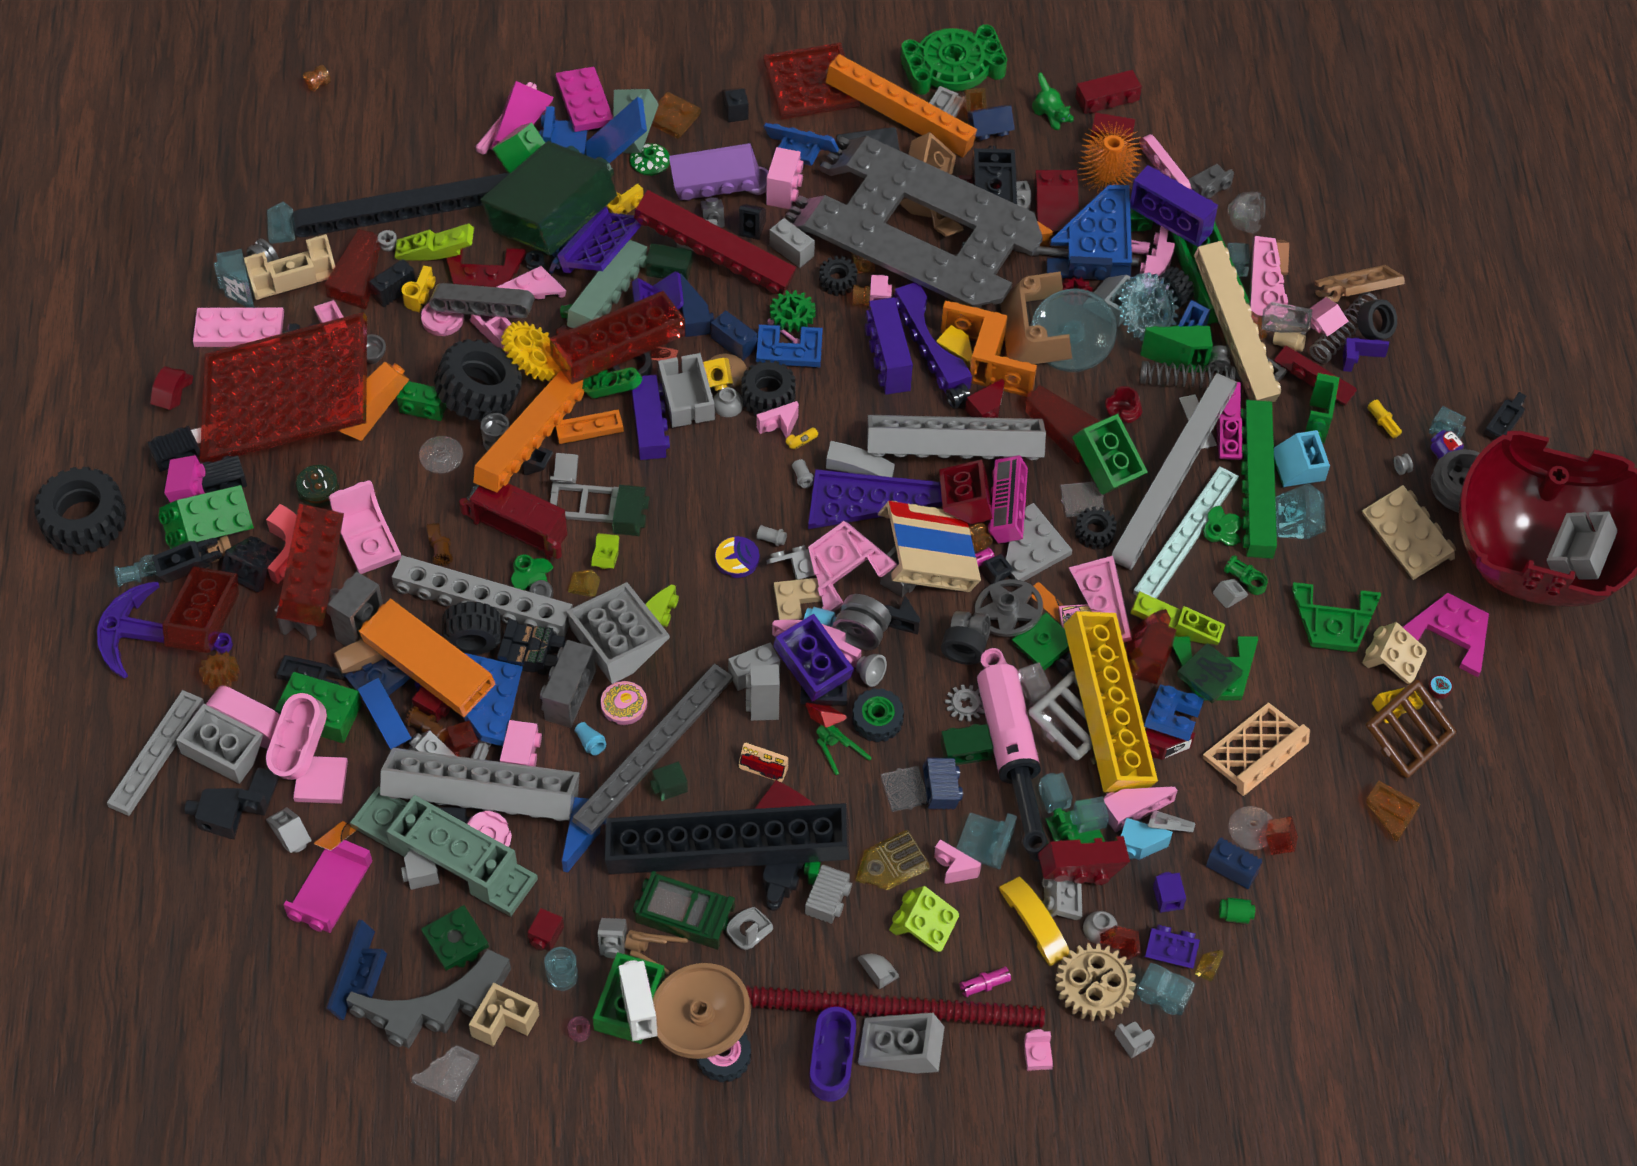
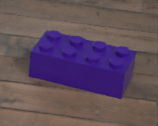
M1149 165L1134 179L1130 199L1131 209L1197 247L1213 232L1218 205Z
M895 298L869 301V310H866L867 323H865L866 336L871 338L869 340L870 351L875 353V370L879 369L880 372L878 374L879 386H883L885 395L911 391L913 364Z

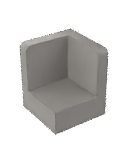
M1132 1022L1126 1027L1121 1023L1117 1025L1115 1031L1116 1038L1131 1058L1152 1047L1155 1039L1150 1029L1143 1032L1137 1022Z

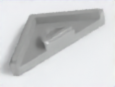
M1155 810L1151 815L1148 827L1193 832L1195 822Z

